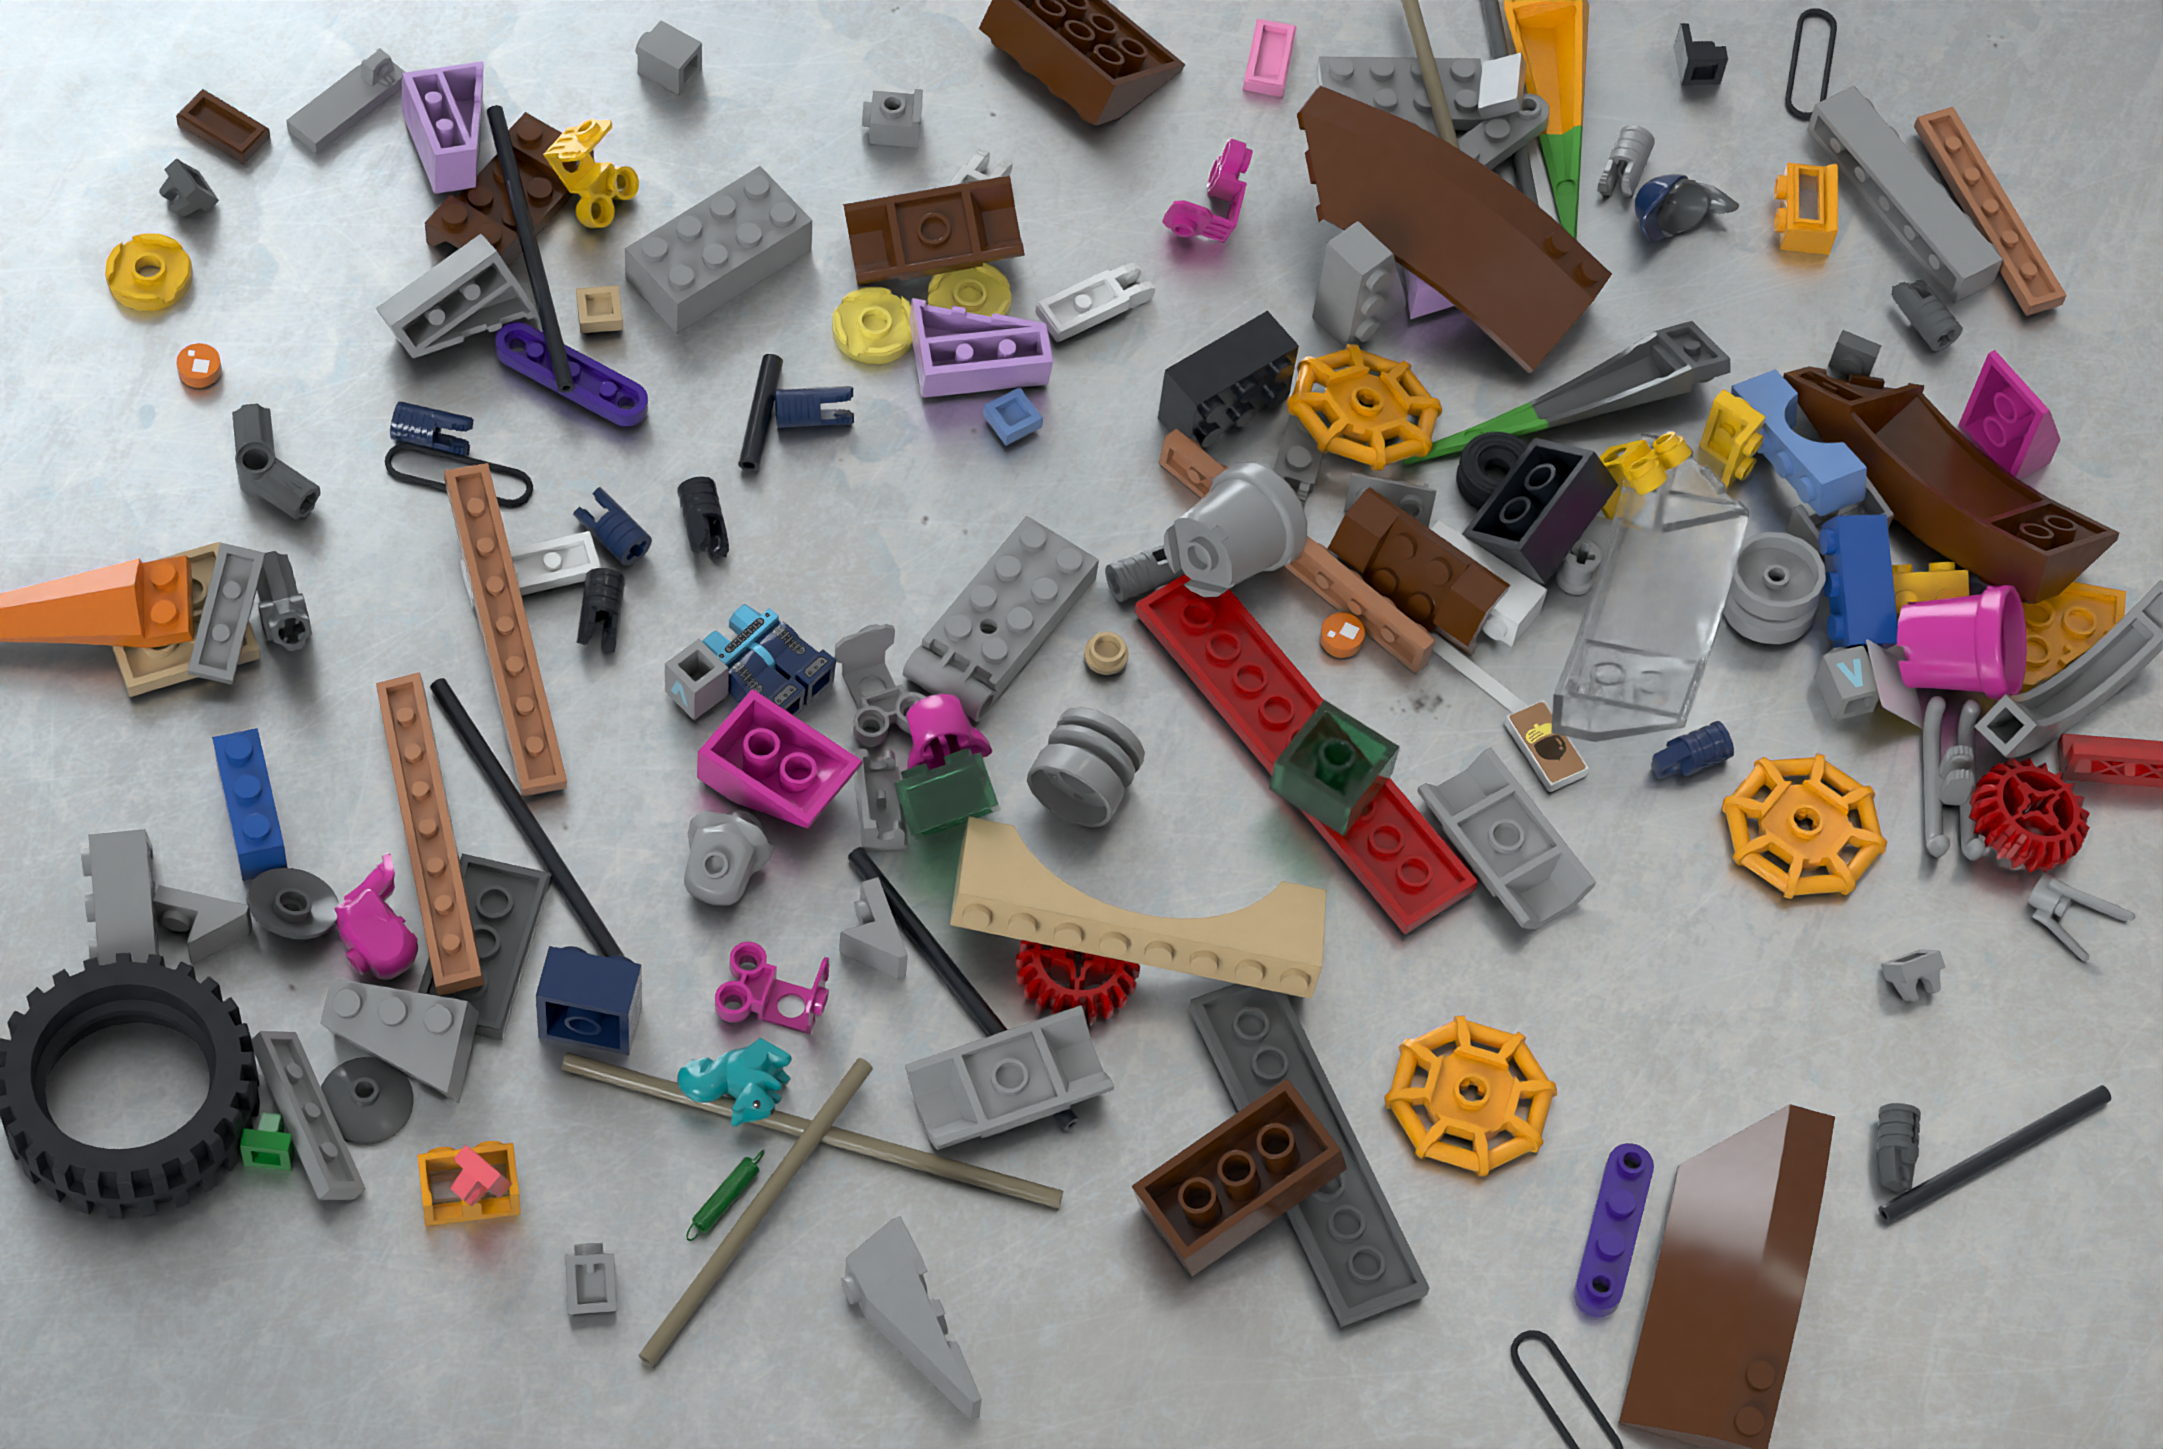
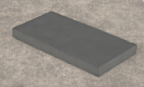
M462 853L460 864L485 985L440 997L468 1001L479 1011L474 1034L503 1040L552 882V876L548 872ZM429 957L418 993L439 996L435 987Z

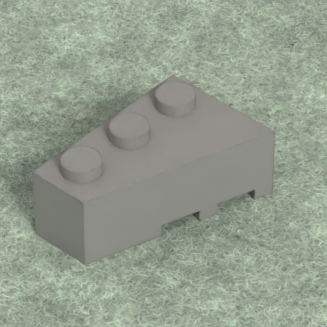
M335 978L330 979L321 1025L334 1035L459 1103L479 1015L478 1010L468 1001Z

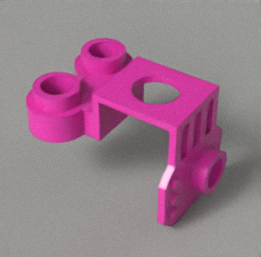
M1229 138L1222 156L1218 155L1211 168L1207 187H1209L1207 195L1230 202L1226 219L1213 215L1208 208L1181 200L1174 201L1163 216L1162 223L1171 229L1173 233L1182 237L1202 235L1225 243L1237 225L1247 186L1246 182L1238 179L1240 173H1246L1253 150L1246 148V143Z
M749 941L739 943L732 949L729 962L730 972L738 981H728L718 987L715 993V1011L721 1019L727 1022L742 1021L753 1011L758 1013V1020L811 1035L817 1016H822L829 996V989L825 988V983L829 978V958L824 957L813 987L808 989L776 979L777 966L767 964L766 952L759 944ZM749 962L754 964L756 968L753 970H743L740 966L743 963ZM795 995L803 1000L805 1009L797 1017H785L778 1010V1002L784 996ZM729 1002H737L742 1007L737 1010H730L725 1005Z

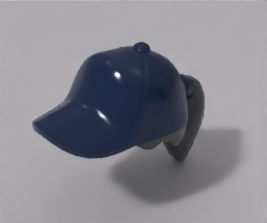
M1682 174L1662 175L1649 180L1640 188L1635 198V213L1640 222L1641 230L1647 239L1654 242L1665 237L1672 238L1675 233L1693 228L1708 210L1715 214L1734 212L1739 208V204L1718 188L1696 182V180H1690L1686 175Z

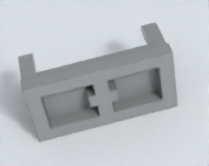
M868 749L855 750V756L862 760V765L854 774L862 848L866 853L907 850L908 839L899 767H896L894 752L888 749L884 753L885 759L871 761Z

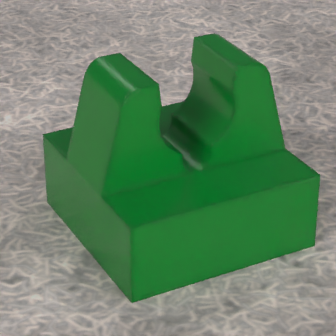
M262 1112L258 1130L243 1128L240 1148L244 1166L292 1171L295 1152L291 1133H283L284 1125L281 1124L282 1114Z

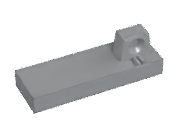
M379 48L366 60L364 59L362 64L355 67L286 120L287 130L317 154L401 90L402 73L406 72L396 65L387 53Z
M220 542L188 667V675L233 685L265 560L264 552Z

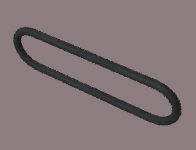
M1819 8L1808 9L1801 13L1796 27L1785 101L1789 111L1801 118H1811L1812 112L1797 110L1792 104L1791 97L1803 22L1808 15L1812 14L1824 16L1831 23L1820 102L1827 97L1837 22L1828 11Z
M411 443L397 444L385 456L386 469L392 476L445 491L447 489L444 483L396 471L391 464L393 455L399 450L412 449L472 465L488 463L489 469L521 477L527 486L525 493L513 500L497 497L498 504L515 506L522 504L529 499L533 491L531 478L525 472L467 456Z
M1528 1330L1520 1333L1511 1345V1357L1514 1364L1570 1448L1580 1449L1519 1358L1518 1347L1526 1338H1539L1549 1346L1613 1441L1616 1449H1623L1619 1437L1555 1342L1541 1331Z

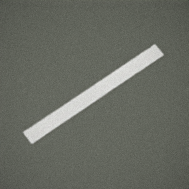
M1428 632L1436 640L1433 647L1435 653L1513 713L1528 706L1438 634Z

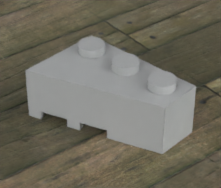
M1359 221L1327 242L1312 318L1346 348L1348 344H1355L1359 340L1365 342L1370 339L1380 325L1407 307L1394 254Z
M482 234L475 237L376 308L397 340L412 358L464 342V337L484 330L493 332L502 329V324L523 317L531 319L539 316L537 309L501 256Z
M146 829L88 834L89 848L81 849L83 875L92 876L93 894H85V909L87 922H96L97 940H89L90 959L97 957L98 964L101 966L116 963V953H130L132 962L147 963L149 954L159 955L157 919L153 904L155 897V882L152 881L151 870L153 847Z

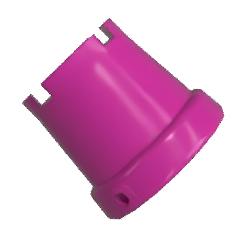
M1987 586L1984 592L1979 595L1907 602L1908 605L1902 606L1898 620L1897 646H1904L1906 661L1898 662L1903 683L1907 688L1985 692L1987 697L1994 698L1995 700H2000L2005 694L2011 696L2019 695L2025 676L2027 642L2024 610L2020 596L2014 586Z

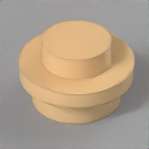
M1113 632L1096 634L1087 642L1084 651V659L1089 668L1103 675H1111L1121 671L1126 666L1129 656L1126 643L1119 635Z

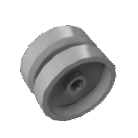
M1764 532L1748 537L1737 546L1731 557L1727 572L1728 577L1722 592V612L1730 626L1742 636L1756 642L1783 644L1797 640L1809 631L1816 617L1819 598L1826 581L1825 564L1817 550L1803 539L1788 533Z

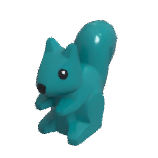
M759 1038L747 1047L723 1053L715 1061L709 1057L690 1060L685 1066L680 1068L677 1075V1084L687 1098L698 1103L716 1101L726 1093L735 1097L737 1100L732 1106L731 1125L737 1127L746 1122L765 1119L774 1113L775 1104L781 1102L782 1099L775 1091H780L782 1085L789 1083L791 1078L783 1070V1067L790 1064L792 1057L782 1049Z

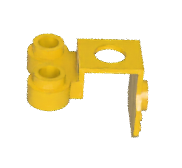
M589 119L579 126L568 127L543 154L570 193H579L581 196V200L576 205V216L588 228L608 226L612 222L615 213L612 200H630L637 194L639 189L638 175L631 167H615L612 162L596 163L589 154L612 129L610 119ZM580 160L577 170L573 173L566 171L562 162Z
M1674 431L1665 433L1652 443L1654 448L1652 450L1645 439L1611 446L1599 457L1619 484L1601 509L1607 519L1615 521L1614 526L1623 527L1646 503L1647 493L1655 490L1667 480L1668 476L1665 471L1678 466L1689 458L1692 452L1682 436H1677ZM1625 451V453L1622 454L1620 457L1617 455V454H1619V453Z

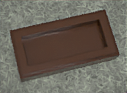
M204 89L176 115L177 125L242 164H245L270 138L268 127Z

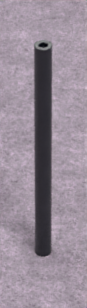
M2104 1085L2096 1087L1879 1206L1878 1211L1881 1218L1886 1223H1890L2110 1102L2111 1094Z

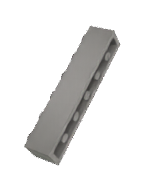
M1852 86L1815 104L1807 127L1809 133L1831 159L1838 164L1842 172L1955 304L1992 285L2003 261L1997 248L1983 237L1974 226L1972 219L1963 213L1953 202L1945 187L1936 182L1925 169L1921 159L1912 154L1900 140L1897 131L1893 127L1888 126L1876 112L1872 102L1864 98L1858 89Z

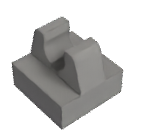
M1919 949L1881 964L1886 981L1893 982L1904 1000L1916 1001L1919 999L1916 992L1918 978L1922 980L1926 993H1937L1941 989L1940 970L1945 968V964L1939 950Z

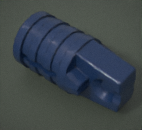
M1720 721L1712 722L1709 726H1703L1699 730L1691 731L1687 735L1683 734L1668 741L1666 744L1667 748L1653 755L1651 768L1658 780L1681 772L1684 776L1696 773L1700 769L1709 767L1711 764H1717L1723 759L1732 758L1734 756L1732 739L1728 730Z

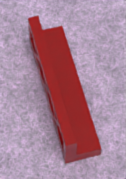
M2062 733L2058 740L2059 771H2062L2061 780L2163 788V741Z

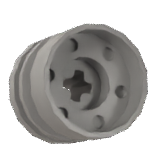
M1084 707L1069 708L1060 716L1056 728L1049 735L1048 745L1039 752L1028 771L1027 784L1032 794L1040 803L1056 815L1075 824L1088 827L1103 826L1111 820L1123 799L1124 789L1132 783L1135 773L1139 771L1143 764L1145 751L1134 733L1115 718L1100 711Z

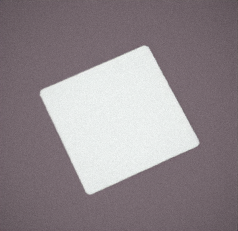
M1867 639L1866 642L1882 707L1923 729L1924 720L1916 688H1907L1899 670L1898 661L1905 660Z

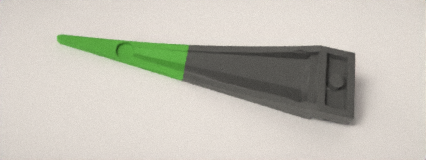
M1693 321L1656 330L1617 355L1562 386L1493 419L1432 442L1433 448L1425 457L1413 456L1402 460L1403 465L1461 451L1474 437L1486 432L1497 431L1520 436L1692 391L1693 383L1709 382L1714 377L1731 373L1730 357Z

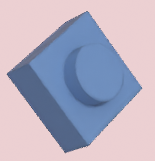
M1020 387L983 406V416L1005 445L1042 428L1043 417Z

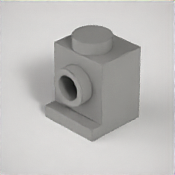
M915 89L914 94L873 91L872 102L864 101L862 126L870 127L869 144L919 148L922 89Z

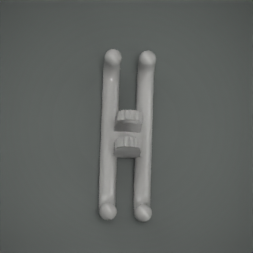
M1936 696L1930 699L1927 705L1923 725L1925 838L1927 850L1935 857H1941L1948 851L1950 841L1948 837L1943 835L1942 804L1959 805L1962 852L1967 859L1978 860L1985 852L1986 845L1982 839H1979V835L1973 833L1976 822L1968 817L1972 808L1969 804L1971 795L1977 787L1976 728L1974 726L1977 724L1981 706L1976 700H1968L1964 704L1959 719L1958 745L1949 747L1941 761V722L1946 702L1942 697Z

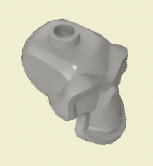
M707 810L693 817L690 820L687 833L691 851L684 875V885L694 898L706 904L726 906L737 902L743 895L751 875L760 870L771 859L775 848L771 841H767L757 817L747 811L739 810L726 814Z

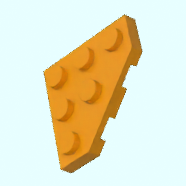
M2072 582L2058 596L2040 601L2037 604L2022 602L2026 625L2027 656L2025 676L2020 692L2025 693L2048 681L2104 637L2125 616L2126 591Z

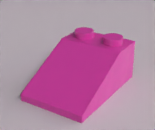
M1996 350L1988 353L1958 426L1979 450L2014 477L2022 480L2051 463L2061 439L2052 414L2045 404Z
M751 689L699 749L697 756V778L732 802L808 829L860 768L862 760L757 691Z

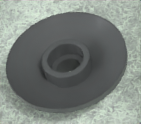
M294 868L270 869L256 876L248 888L246 900L250 913L260 925L277 935L292 939H311L327 933L336 923L337 915L334 908L339 905L336 894L326 882L309 872Z
M360 1057L340 1064L328 1074L321 1085L323 1094L343 1139L349 1143L369 1145L380 1143L393 1137L408 1122L413 1110V1090L407 1076L401 1070L375 1057ZM363 1089L373 1091V1094L368 1098H360L356 1095L358 1091Z

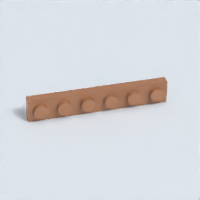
M1954 107L1917 117L1914 124L1916 132L1965 214L1972 219L1974 226L1983 237L1997 248L1999 255L2003 259L1999 271L2025 315L2028 316L2063 305L2067 296Z

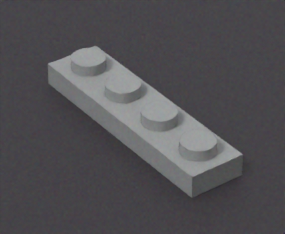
M259 1031L252 1039L254 1054L276 1105L282 1114L286 1127L292 1135L294 1146L318 1199H356L366 1188L297 1033Z

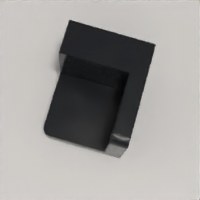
M1680 23L1673 48L1681 86L1721 84L1728 62L1726 46H1715L1713 41H1692L1689 23Z

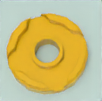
M142 233L132 236L133 240L126 242L124 245L121 242L115 246L106 259L105 277L112 296L122 305L138 311H156L172 306L185 296L192 284L193 269L189 255L183 250L182 245L178 241L158 233ZM146 266H154L160 269L156 275L150 277L138 274L139 270Z

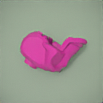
M940 693L918 700L909 708L906 714L913 741L907 761V770L910 778L929 777L928 795L930 800L948 813L957 815L958 813L976 809L983 799L988 783L986 774L977 764V761L988 757L993 752L988 739L978 729L971 726L958 697L952 694Z
M390 853L382 855V862L377 864L366 879L357 888L345 895L344 901L334 908L337 915L336 925L340 932V937L349 949L345 953L346 958L361 975L369 971L379 980L394 979L403 974L414 962L418 953L417 937L404 924L406 922L402 916L398 917L385 902L395 889V872Z

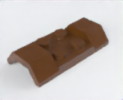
M1010 175L843 204L857 285L899 278L900 281L982 267L983 263L1025 256Z
M1371 487L1366 489L1346 512L1328 547L1333 557L1349 570L1357 572L1364 582L1381 596L1389 598L1404 615L1415 623L1422 625L1431 634L1436 631L1470 656L1478 647L1475 639L1489 613L1511 586Z

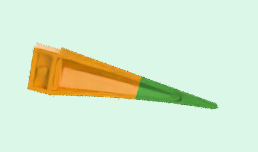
M1504 0L1505 14L1516 53L1522 52L1526 62L1524 81L1527 93L1542 97L1549 106V123L1547 128L1539 134L1561 226L1577 240L1589 3L1587 0Z

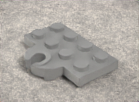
M1319 56L1317 66L1319 86L1321 85L1408 120L1439 137L1417 58ZM1435 58L1454 129L1472 130L1484 121L1478 110L1482 74L1481 58Z

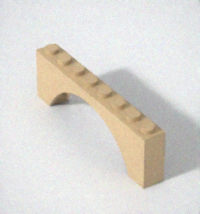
M969 816L960 848L950 925L1311 999L1323 966L1327 890L1282 881L1263 899L1231 913L1203 918H1167L1140 914L1115 907L1088 896L1054 875L1030 852L1014 825Z

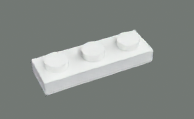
M590 531L510 549L521 596L585 581L588 571L601 568ZM462 560L460 561L462 575L471 606L475 607L465 563Z

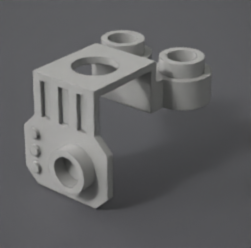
M888 624L866 626L858 633L843 637L835 644L834 658L836 662L842 663V676L858 709L853 720V734L865 746H876L884 742L889 733V724L895 722L901 729L910 733L908 720L905 716L914 703L925 698L920 693H906L902 684L895 685L885 664V651L894 644L895 628ZM866 678H878L884 683L885 690L868 696H864L859 690L860 683ZM868 727L876 728L878 732L868 733L863 730Z

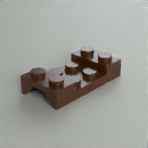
M525 112L509 129V134L535 235L537 236L575 193L568 191L543 155L560 137L562 132ZM592 150L589 154L594 159V151ZM496 154L477 175L475 188L464 189L457 198L449 195L425 221L426 243L436 246L447 241L460 249L482 234L509 268L520 256L522 249L498 155ZM580 160L562 162L566 171L573 173L577 170Z

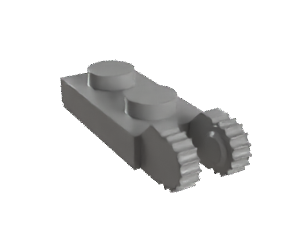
M1315 412L1329 429L1332 424L1324 413ZM1290 414L1273 470L1288 482L1291 488L1298 490L1296 495L1301 501L1304 510L1308 494L1313 492L1323 453L1317 450V442L1298 417Z

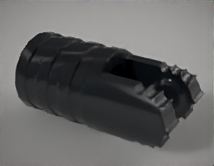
M704 476L687 479L678 486L677 494L691 550L696 553L705 552V549L708 547L707 551H709L711 557H727L730 550L716 490V483L713 479Z
M595 568L587 572L577 643L588 644L593 635V626L602 625L601 650L615 652L626 581L624 575L609 568Z

